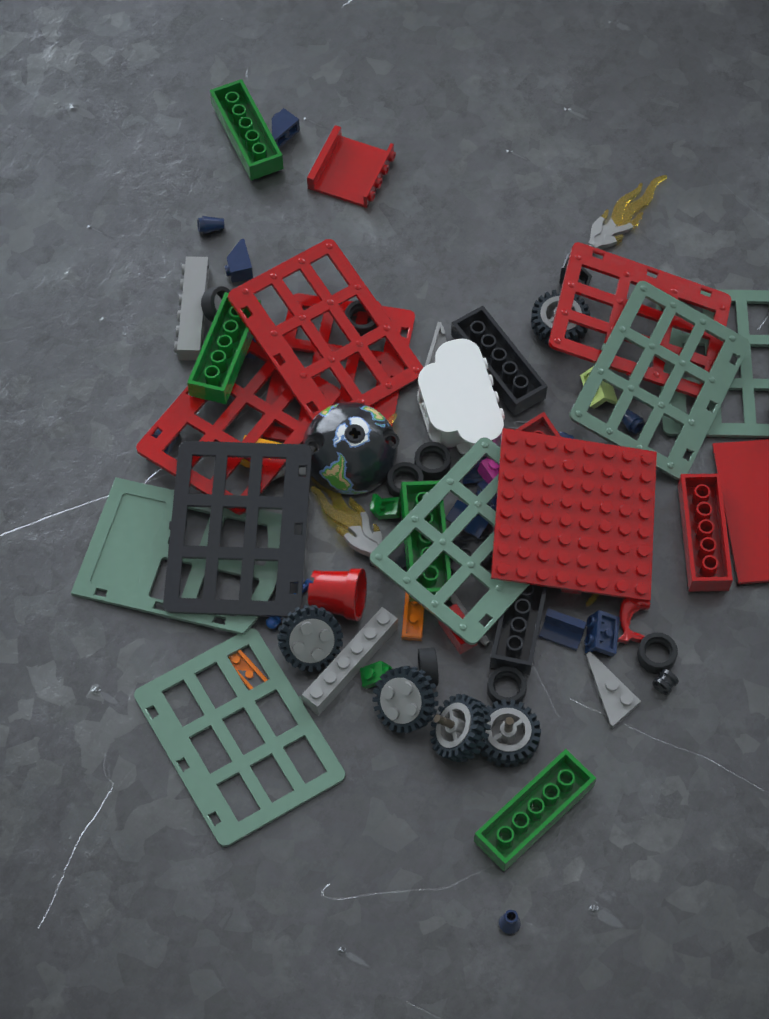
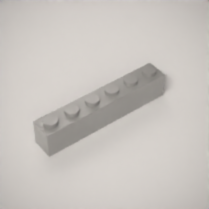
M186 256L185 264H182L184 279L180 281V289L183 290V293L179 294L181 310L177 312V319L180 321V325L176 326L178 341H175L174 351L178 353L179 360H197L203 346L205 315L201 307V298L208 289L210 269L208 257Z
M381 607L302 694L303 705L319 716L355 677L360 668L365 666L398 629V618Z

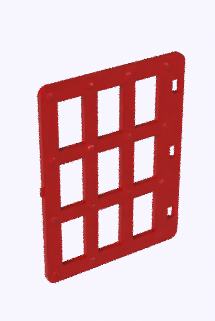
M326 239L232 289L228 294L229 302L311 421L322 410L331 406L312 379L328 369L331 370L352 400L350 402H357L371 407L416 381L419 373L424 368L388 318L379 301L374 298L346 256L332 239ZM325 256L329 257L348 284V287L331 295L310 265ZM299 270L321 300L306 310H303L283 281L284 278ZM271 285L293 315V317L277 326L254 295ZM355 296L377 326V328L363 336L359 335L339 306ZM247 308L252 316L247 318L242 311L243 309ZM326 312L330 313L350 342L334 352L311 321ZM299 327L302 328L322 357V359L306 368L283 337ZM384 337L407 368L392 378L387 375L368 347ZM358 353L379 383L378 386L364 394L360 392L340 363ZM279 355L284 363L280 366L274 357ZM310 403H313L317 409L314 414L307 406Z
M576 242L571 248L549 337V346L554 350L596 363L601 350L565 338L568 322L606 334L604 341L606 343L628 301L627 294L630 283L636 285L639 281H646L680 301L714 312L713 320L724 326H727L731 297L725 292ZM593 253L603 256V258L599 259L593 257L592 255ZM581 267L618 279L615 295L579 283ZM647 272L653 273L657 275V277L653 278L651 276H648ZM701 290L710 293V297L700 294ZM575 294L612 306L609 323L571 310ZM642 304L636 315L658 322L663 311ZM674 315L660 345L680 355L683 348L669 343L672 327L691 333L694 325ZM704 331L702 338L709 340L706 356L694 352L690 362L709 372L723 345V341ZM615 355L609 368L631 376L637 363ZM654 356L652 367H648L642 380L664 387L670 375L663 372L665 362ZM681 378L675 391L697 398L703 383L698 384Z
M301 293L294 294L302 308L308 309L321 301L318 296ZM346 301L339 306L345 313L347 306L354 301ZM382 306V309L400 334L401 330H408L406 338L403 337V339L410 346L415 322L414 312ZM289 310L287 312L286 320L293 317ZM365 311L353 314V316H357L356 324L366 325L368 318H371ZM329 312L323 314L319 333L334 352L343 346L329 344L334 319ZM298 328L283 336L292 350L314 353L312 364L322 359L311 341L296 339ZM387 340L383 352L371 350L390 378L404 371L405 365ZM358 353L347 358L345 367L353 382L355 381L359 360L363 361ZM277 370L271 376L265 400L271 405L288 387ZM341 386L340 398L337 400V404L352 401ZM400 390L371 406L380 412L392 427ZM313 403L307 405L310 410L314 407ZM302 407L298 419L300 422L307 415ZM274 422L262 436V439L285 442L292 431L284 427L274 426Z
M252 340L247 354L250 352L266 363L245 388L236 383L234 384L230 394L235 397L234 401L213 425L196 415L208 400L191 397L188 395L189 390L187 386L138 442L136 449L139 455L176 477L177 460L164 451L187 424L204 434L200 441L240 442L224 431L242 409L248 405L264 416L240 443H256L272 424L277 422L292 431L283 444H302L305 432L312 421L308 415L300 422L283 412L295 398L288 387L273 405L255 395L276 369L259 344ZM279 355L274 357L280 366L284 363ZM319 376L313 377L312 379L331 406L334 405L340 398V389ZM315 406L311 409L313 414L317 411ZM159 429L161 434L157 438L153 437L152 435ZM193 456L192 469L203 456ZM228 457L226 480L243 459L250 462L251 458ZM263 458L260 495L284 467L286 459ZM192 470L190 486L203 494L212 495L214 475L209 480ZM248 487L241 494L242 496H248ZM225 490V495H233L229 491ZM227 508L238 515L246 513V509Z

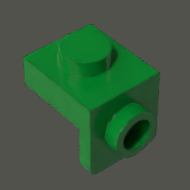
M373 494L372 501L370 502V511L378 520L400 518V497L381 498L378 494Z
M383 661L361 667L362 687L369 689L377 686L375 684L378 680H381L380 676L385 674L386 671L391 670L392 667Z

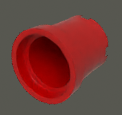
M314 570L311 575L314 581L309 583L308 605L325 608L327 612L345 616L348 620L360 621L364 612L367 595L365 570Z

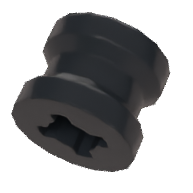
M662 669L659 678H655L652 684L660 693L669 695L672 691L671 688L676 686L679 680L671 671Z

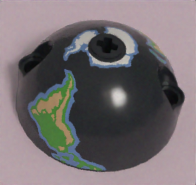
M344 402L327 407L312 420L305 432L303 444L317 449L316 452H312L311 475L319 484L336 493L358 495L376 489L387 480L389 470L396 464L397 447L400 439L388 420L374 408L357 402ZM386 441H392L394 446H389Z

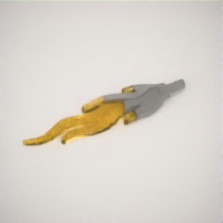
M667 175L653 179L645 193L634 202L630 203L631 200L641 193L643 183H640L636 189L621 197L614 206L609 222L602 226L607 220L609 210L606 209L593 223L588 245L604 249L621 242L624 237L622 234L628 233L638 225L643 217V212H640L634 220L630 221L632 216L638 210L651 203L656 186L661 181L667 179Z
M311 476V481L322 488L333 502V505H331L320 489L314 486L311 487V492L317 496L327 517L340 525L336 527V531L352 549L370 557L372 551L382 542V534L377 524H373L372 534L368 515L361 505L354 499L349 498V504L355 510L353 511L344 502L341 493L325 488Z

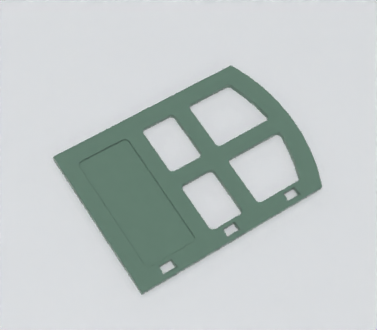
M115 477L72 588L71 595L244 635L257 621L259 616L179 614L154 609L156 603L163 605V600L150 597V593L162 561L168 560L169 522L172 519L174 490ZM188 507L190 510L208 514L211 511V507ZM223 508L222 528L227 518L245 522L246 513L238 515L227 508ZM259 509L258 525L266 526L268 529V548H279L282 514ZM210 517L199 546H207ZM183 558V563L192 565L181 598L198 599L204 582L206 559ZM219 560L218 571L241 576L242 561ZM266 561V564L263 566L254 565L253 579L258 580L259 584L252 594V600L270 601L277 584V561ZM97 590L107 592L106 597L95 594ZM215 617L226 619L225 625L215 623Z

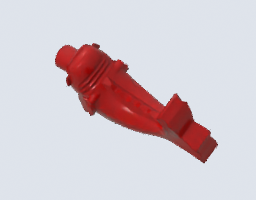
M628 598L622 601L619 617L623 635L618 638V642L627 644L632 640L641 643L645 636L630 630L629 625L635 612L650 608L651 603L649 601Z

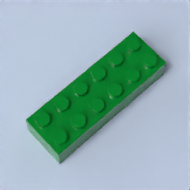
M240 79L211 89V105L250 180L284 169L283 155L243 80Z
M227 292L224 293L187 382L190 396L226 404L253 339V335L229 302V293ZM247 308L242 310L247 318L252 316Z
M439 481L402 482L400 488L402 520L423 499L422 496L426 492L429 493ZM444 500L425 518L440 533L446 530ZM416 529L404 540L407 571L433 544ZM442 552L416 580L433 595L451 578L449 556ZM409 595L410 602H417Z
M565 749L475 833L474 842L505 872L595 786L597 778Z

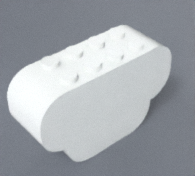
M468 339L451 340L443 343L437 349L435 363L425 366L419 373V390L417 394L422 416L432 442H439L447 448L457 447L463 456L483 437L489 438L500 447L502 429L504 427L503 420L505 419L503 409L498 406V393L493 391L492 386L494 382L492 375H488L487 360L482 357L479 347Z

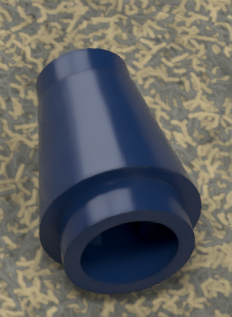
M208 216L198 218V232L206 234L224 229V218Z
M629 409L626 410L622 422L629 432L639 433L645 425L643 418Z
M508 910L500 917L499 927L504 933L514 934L520 929L521 921L516 911Z

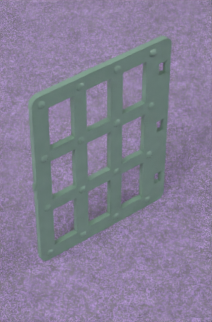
M639 281L634 287L606 343H603L600 349L602 351L569 413V417L574 423L614 445L655 451L649 448L648 444L663 415L682 425V428L668 457L657 452L656 469L679 480L681 474H688L749 348V341L742 335L648 282ZM645 298L664 308L650 338L630 328ZM674 315L694 325L680 355L660 345ZM704 331L724 342L709 372L690 362ZM624 339L643 349L628 380L608 370ZM732 355L738 357L735 365L729 362ZM654 356L673 366L659 397L639 387ZM684 373L703 383L689 414L669 404ZM602 381L622 391L607 423L587 413ZM632 398L652 408L637 440L617 430ZM709 402L715 404L712 413L706 409ZM686 450L692 452L688 461L683 458Z
M716 289L730 295L731 303L735 304L737 333L749 341V348L740 365L741 378H734L728 389L742 391L744 423H722L720 406L706 437L769 438V424L756 423L754 391H769V379H753L751 347H769V335L749 334L747 304L769 305V290ZM701 290L700 294L710 297V293ZM656 304V309L661 311L662 307ZM702 308V313L713 319L714 312ZM672 327L669 343L683 348L690 333H682L681 330ZM701 338L698 346H704L706 356L709 340ZM670 364L664 365L663 372L670 374L673 366ZM683 374V376H682L683 379H686V380H689V381H692V382H695V383H698V384L701 383L700 381L696 380V379L693 378V377H684V374ZM675 391L669 404L687 413L686 394ZM709 402L708 409L712 413L715 404ZM663 415V433L667 436H678L682 425Z
M486 437L480 438L430 492H426L422 496L423 499L370 554L372 565L470 645L478 643L530 585L491 579V574L480 565L493 551L494 531L471 556L467 555L453 543V540L478 514L495 527L496 511L487 504L497 494L499 474L478 496L460 483L485 455L499 464L501 448ZM452 492L467 504L468 507L443 533H440L425 518ZM416 529L433 544L405 572L388 557ZM444 552L461 567L433 595L416 580ZM472 575L487 587L489 591L462 619L446 606L445 602ZM487 615L491 620L484 627L480 621Z
M250 628L244 635H235L139 687L134 692L137 704L218 844L222 847H228L345 779L343 767L303 705L301 696L298 697L259 632L254 628ZM248 646L269 678L266 682L249 691L228 658L237 653L238 650ZM215 664L218 665L237 696L216 709L196 677V674ZM183 681L204 716L182 727L163 692ZM275 691L278 692L297 723V726L277 737L256 704L257 701ZM153 707L158 713V716L154 717V719H152L148 712V709ZM243 709L265 743L245 755L242 754L223 722L224 719ZM212 727L232 761L211 774L190 738ZM303 737L307 739L326 770L324 774L306 784L284 750L285 747ZM271 755L294 790L273 803L251 769L253 765ZM185 759L189 766L184 772L178 763ZM237 774L241 776L260 808L259 811L239 822L218 788L219 784ZM214 813L217 814L221 821L216 826L209 817Z

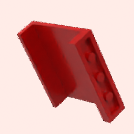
M335 125L307 176V188L367 208L369 203L374 201L375 191L381 187L382 178L384 175H387L390 162H393L395 159L394 144L390 143L386 151L343 137L341 127Z

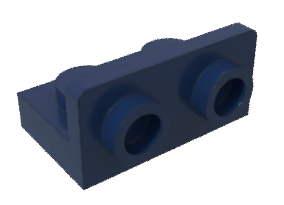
M598 610L587 618V634L584 640L585 653L597 651L611 657L617 654L620 617Z

